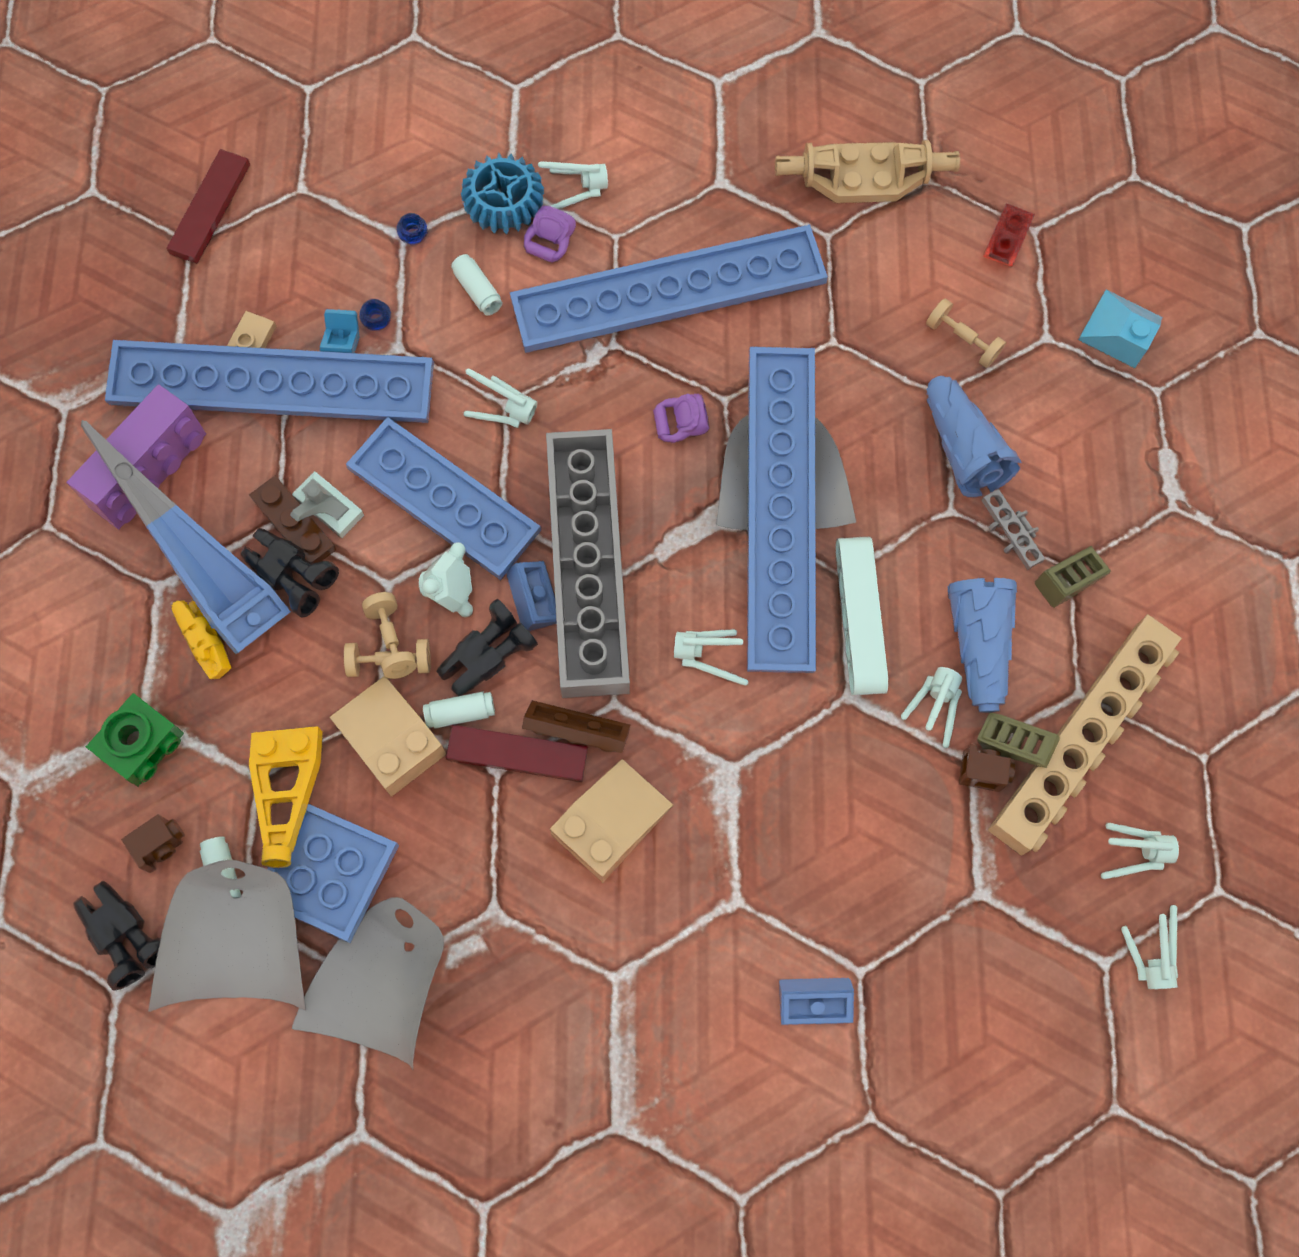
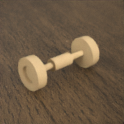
M944 298L933 310L926 325L935 330L943 321L954 328L953 332L970 345L974 343L985 351L979 363L988 368L1001 353L1006 342L997 337L988 346L977 338L979 334L962 322L958 324L947 316L953 307V303Z
M380 592L367 597L362 603V608L367 618L381 619L382 622L379 626L386 648L391 650V655L381 662L384 676L390 679L401 678L412 673L416 669L417 663L411 652H398L397 646L399 641L393 623L387 619V616L396 611L398 605L392 593Z
M418 639L416 653H412L415 660H417L418 672L430 673L431 654L429 640ZM345 643L344 667L346 676L358 677L360 663L375 662L376 665H381V662L391 655V651L375 652V655L360 656L357 643Z

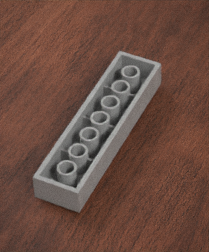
M612 429L546 433L562 698L630 694Z

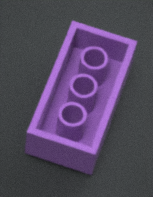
M158 384L106 440L159 489V485L167 476L178 470L181 461L189 452L200 446L206 433L190 407ZM97 450L66 482L90 509L118 530L124 523L130 522L136 515V510Z

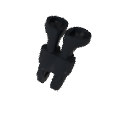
M258 528L252 536L262 545L268 547V552L262 557L261 554L245 546L240 553L241 557L274 591L283 589L287 593L290 607L295 614L301 618L309 616L319 604V595L309 587L293 579L292 572H297L315 589L325 590L331 587L337 580L339 575L338 567L329 561L308 562L305 560L304 550L292 543V541L281 539L265 529Z
M499 599L494 600L489 606L491 621L485 630L481 633L472 630L459 641L455 647L456 649L441 663L436 671L442 680H446L463 666L468 669L451 687V690L458 696L471 691L482 681L491 679L506 666L504 659L512 653L520 650L531 651L538 645L532 634L521 623L517 624L512 613ZM510 631L509 636L496 648L490 647L491 643Z
M101 881L93 887L94 892L103 903L99 909L96 910L83 896L78 898L73 905L86 928L85 933L88 941L91 942L97 954L110 955L115 968L109 973L107 983L112 990L116 991L133 984L145 975L141 965L124 947V939L128 938L137 951L139 961L145 968L150 969L156 966L161 938L151 939L142 931L145 922L134 906L128 901H124L111 885Z

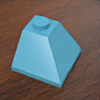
M1105 290L1078 340L1135 368L1151 345L1161 325L1162 317L1111 291Z

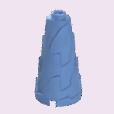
M945 376L933 378L928 383V388L926 389L927 402L942 438V447L952 467L956 484L961 493L966 497L983 496L980 488L987 486L990 492H993L1002 487L1020 470L1018 463L1022 464L1016 451L1009 447L991 422L989 423L981 410L970 401L956 380Z
M977 578L951 583L947 586L948 598L951 604L954 632L958 633L961 663H964L969 698L972 700V706H978L980 713L999 712V706L1005 704V696L1008 695L1009 660H1012V628H1015L1017 582L1006 578H994V582H985V578Z

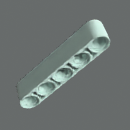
M837 538L836 562L850 691L852 695L886 694L888 691V671L872 538Z

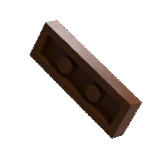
M276 475L249 494L254 503L283 538L292 541V543L304 550L306 561L312 563L321 562L337 550L335 545L310 516L300 521H296L290 516L292 510L300 504Z
M532 700L524 715L522 729L533 731L538 735L562 738L574 744L582 743L598 747L606 752L623 753L631 725Z

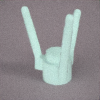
M543 161L538 163L540 168H549L550 173L581 175L582 188L589 189V191L553 204L551 207L562 209L591 197H601L600 189H608L606 164L585 165Z
M469 368L466 369L467 375L508 398L505 412L510 413V417L464 411L465 417L505 423L516 428L519 427L521 422L526 425L530 423L537 408L538 402L522 394L496 376H492L490 380Z
M737 630L676 632L674 658L683 659L682 666L694 667L744 686L749 683L747 679L695 660V657H702L703 645H742L743 639L720 638L737 635Z
M937 668L934 677L927 676L923 687L901 714V719L906 720L928 691L931 690L930 695L936 701L926 724V730L930 731L939 715L943 702L950 701L943 739V747L948 748L958 700L962 693L959 689L962 676L950 668Z
M1106 823L1105 825L1109 830L1144 838V840L1110 838L1108 843L1110 845L1142 848L1143 857L1149 859V862L1101 873L1102 879L1120 877L1147 870H1163L1164 863H1175L1178 859L1179 845L1175 836L1161 835L1160 831H1146L1114 823Z
M1176 905L1170 906L1169 941L1166 915H1159L1161 959L1147 960L1148 967L1144 966L1129 929L1126 926L1121 928L1126 940L1125 942L1136 965L1139 981L1147 980L1148 989L1178 987L1176 965L1178 919Z

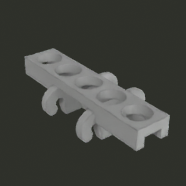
M999 489L984 496L981 501L995 521L988 528L990 531H993L997 526L998 528L1001 527L1011 541V544L1004 549V552L1007 554L1013 549L1027 570L1037 564H1041L1045 558L1032 540V538L1036 537L1035 533L1039 531V528H1032L1025 517L1028 514L1027 510L1023 512L1019 510L1015 514ZM991 497H995L1000 505L999 507H995L990 503ZM1001 510H1003L1006 514V516L1000 518L999 512ZM1013 523L1018 525L1019 533H1011L1008 530V526ZM1027 551H1031L1036 559L1035 561L1027 559Z

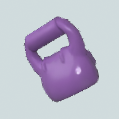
M542 206L536 213L533 224L524 235V248L526 252L551 263L558 261L566 253L569 237L573 234L576 227L575 219L557 208ZM537 235L539 238L553 242V244H559V249L554 251L532 242L531 239Z
M685 394L679 398L665 399L657 404L653 410L658 438L664 442L675 443L689 436L705 434L709 430L707 411L703 396L700 394ZM667 407H673L676 416L678 432L673 435L670 434L666 414Z

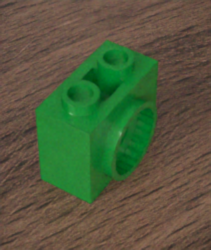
M132 693L117 711L107 717L101 730L87 744L86 748L127 781L139 787L142 782H147L153 777L157 771L158 763L164 756L170 755L177 749L184 732ZM139 731L137 741L127 745L129 735Z

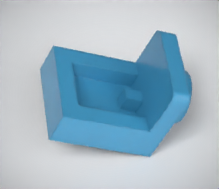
M326 309L324 313L326 330L320 344V351L355 353L360 339L357 312Z

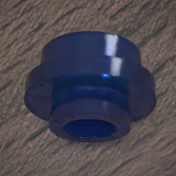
M415 213L403 215L396 227L398 237L407 244H417L423 241L428 233L425 220ZM410 229H417L414 232H408Z
M370 299L362 305L359 317L361 323L367 329L381 330L390 323L391 311L389 306L381 300ZM374 314L381 315L380 317L375 319L371 318Z

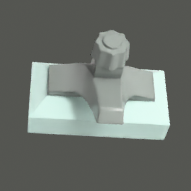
M315 471L292 493L300 505L292 510L291 517L296 521H300L314 515L341 538L364 516L363 511Z

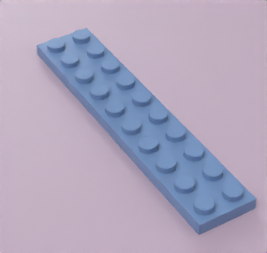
M809 224L510 292V298L525 353L823 285L827 283L828 276Z
M113 340L105 401L109 405L138 406L159 384L186 403L191 410L385 420L389 417L393 421L428 423L434 361L430 357Z
M749 348L747 672H816L815 348Z

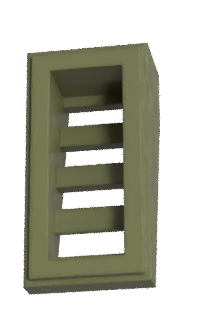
M1090 546L1045 570L1035 581V585L1048 603L1055 608L1107 576L1111 570L1093 547ZM1082 560H1084L1087 563V565L1091 568L1094 574H1091L1089 572V570L1081 562Z
M992 712L988 714L977 738L978 743L983 749L996 750L1003 757L1047 768L1060 740L1057 734ZM1011 733H1013L1014 735H1013V737H1012L1010 743H1009V744H1006L1007 741H1008V739H1009V737H1010V735H1011ZM1025 737H1028L1023 750L1020 749ZM1038 740H1041L1042 743L1037 754H1033L1032 752Z

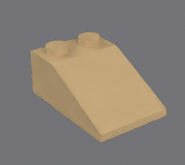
M385 676L330 716L334 724L391 797L446 755L442 744Z
M621 759L572 804L550 828V832L554 839L603 883L673 807V804Z

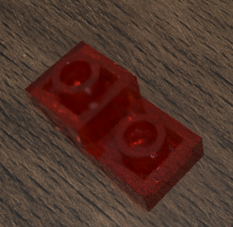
M1006 203L983 256L1012 268L1035 214Z

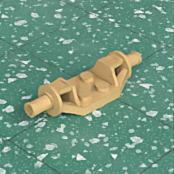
M923 140L921 145L889 142L829 144L813 147L812 143H806L802 156L775 157L776 176L802 175L806 187L812 186L835 203L895 202L921 184H928L932 171L956 172L960 166L959 151L932 153L929 140ZM918 166L919 172L904 178L905 168ZM814 168L830 169L831 180L815 174Z

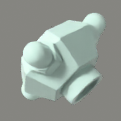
M456 542L448 552L445 551L435 560L427 571L421 573L419 589L423 596L430 598L454 613L456 611L462 617H469L473 613V607L468 601V596L472 592L470 568L462 560L465 554V546L462 543Z

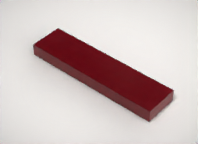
M222 149L219 150L166 248L169 254L198 264L250 166L248 158Z
M452 725L446 759L447 761L582 782L588 747Z

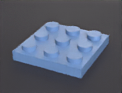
M308 804L294 851L292 852L291 865L284 868L268 867V870L278 873L286 881L290 889L296 919L351 943L399 845L397 842Z

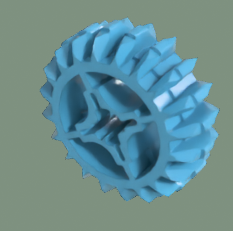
M499 152L496 159H491L486 155L485 163L476 161L475 169L467 170V178L463 179L461 192L464 210L467 214H470V219L473 223L479 222L482 230L490 226L494 234L501 228L506 235L509 228L512 227L519 232L521 223L530 226L531 217H535L539 208L544 203V186L541 182V176L538 172H535L533 164L526 165L523 157L515 161L512 153L507 158H502Z

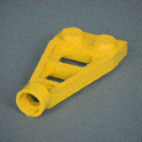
M318 726L251 733L249 769L263 842L261 864L266 867L284 868L291 865L292 852L294 851L321 764L323 731ZM298 766L299 774L295 786L288 791L274 792L271 788L269 777L271 769ZM292 802L289 822L287 824L272 825L271 805Z

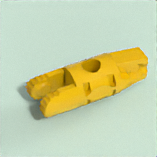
M185 601L173 602V605H171L172 613L195 659L209 679H220L231 669V665L217 631L211 628L195 601L189 602V605Z

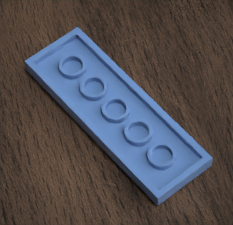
M389 417L382 422L346 463L349 471L451 545L456 542L462 543L465 546V555L499 580L503 578L541 532L540 525Z

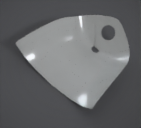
M748 415L741 419L734 427L725 451L716 525L730 529L748 530ZM815 417V529L856 523L848 481L838 448L828 430Z
M222 860L188 872L178 884L165 918L148 1012L170 1004L194 999L242 997L277 1000L290 1003L307 1011L302 986L293 901L286 881L276 872L238 860ZM227 868H237L242 870L245 876L239 879H229L224 877L221 872ZM230 890H242L243 894L239 898H233Z
M399 897L386 899L371 907L365 913L351 943L339 939L323 961L304 996L307 1011L299 1008L292 1029L336 1037L379 1050L399 1058L409 1064L413 1070L416 1039L424 1005L444 948V937L440 928L417 908ZM397 909L406 911L412 917V927H405L398 922L395 915ZM405 942L412 943L414 945L412 951H405Z

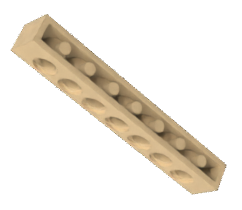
M1148 614L1136 624L1057 733L1060 740L1047 768L1033 766L988 828L989 832L1021 856L1031 849L1034 852L1039 850L1048 837L1044 833L1050 823L1056 825L1067 811L1063 804L1069 796L1075 798L1087 782L1082 779L1088 769L1094 771L1106 756L1101 752L1107 743L1113 745L1124 731L1120 724L1125 717L1131 719L1143 704L1138 700L1144 691L1150 693L1161 679L1157 675L1162 666L1167 668L1179 654L1175 647L1182 639L1180 636ZM1138 652L1148 657L1149 664H1145L1140 660ZM1120 678H1125L1130 682L1131 690L1125 689L1121 685ZM1101 703L1108 704L1112 708L1113 716L1103 712ZM1082 729H1088L1093 733L1094 742H1089L1084 738ZM1063 755H1069L1075 760V769L1065 765ZM1044 781H1050L1055 785L1057 789L1056 796L1046 792ZM1025 807L1032 808L1037 813V823L1027 820L1024 814Z

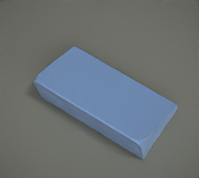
M545 562L515 563L506 574L520 623L528 631L557 624L555 595Z
M849 978L782 979L779 981L781 1025L853 1023L854 988Z

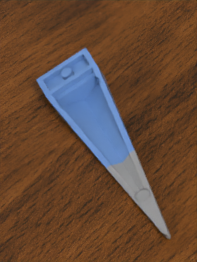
M81 421L82 429L212 629L214 628L235 654L239 653L291 612L268 583L181 510L87 421Z

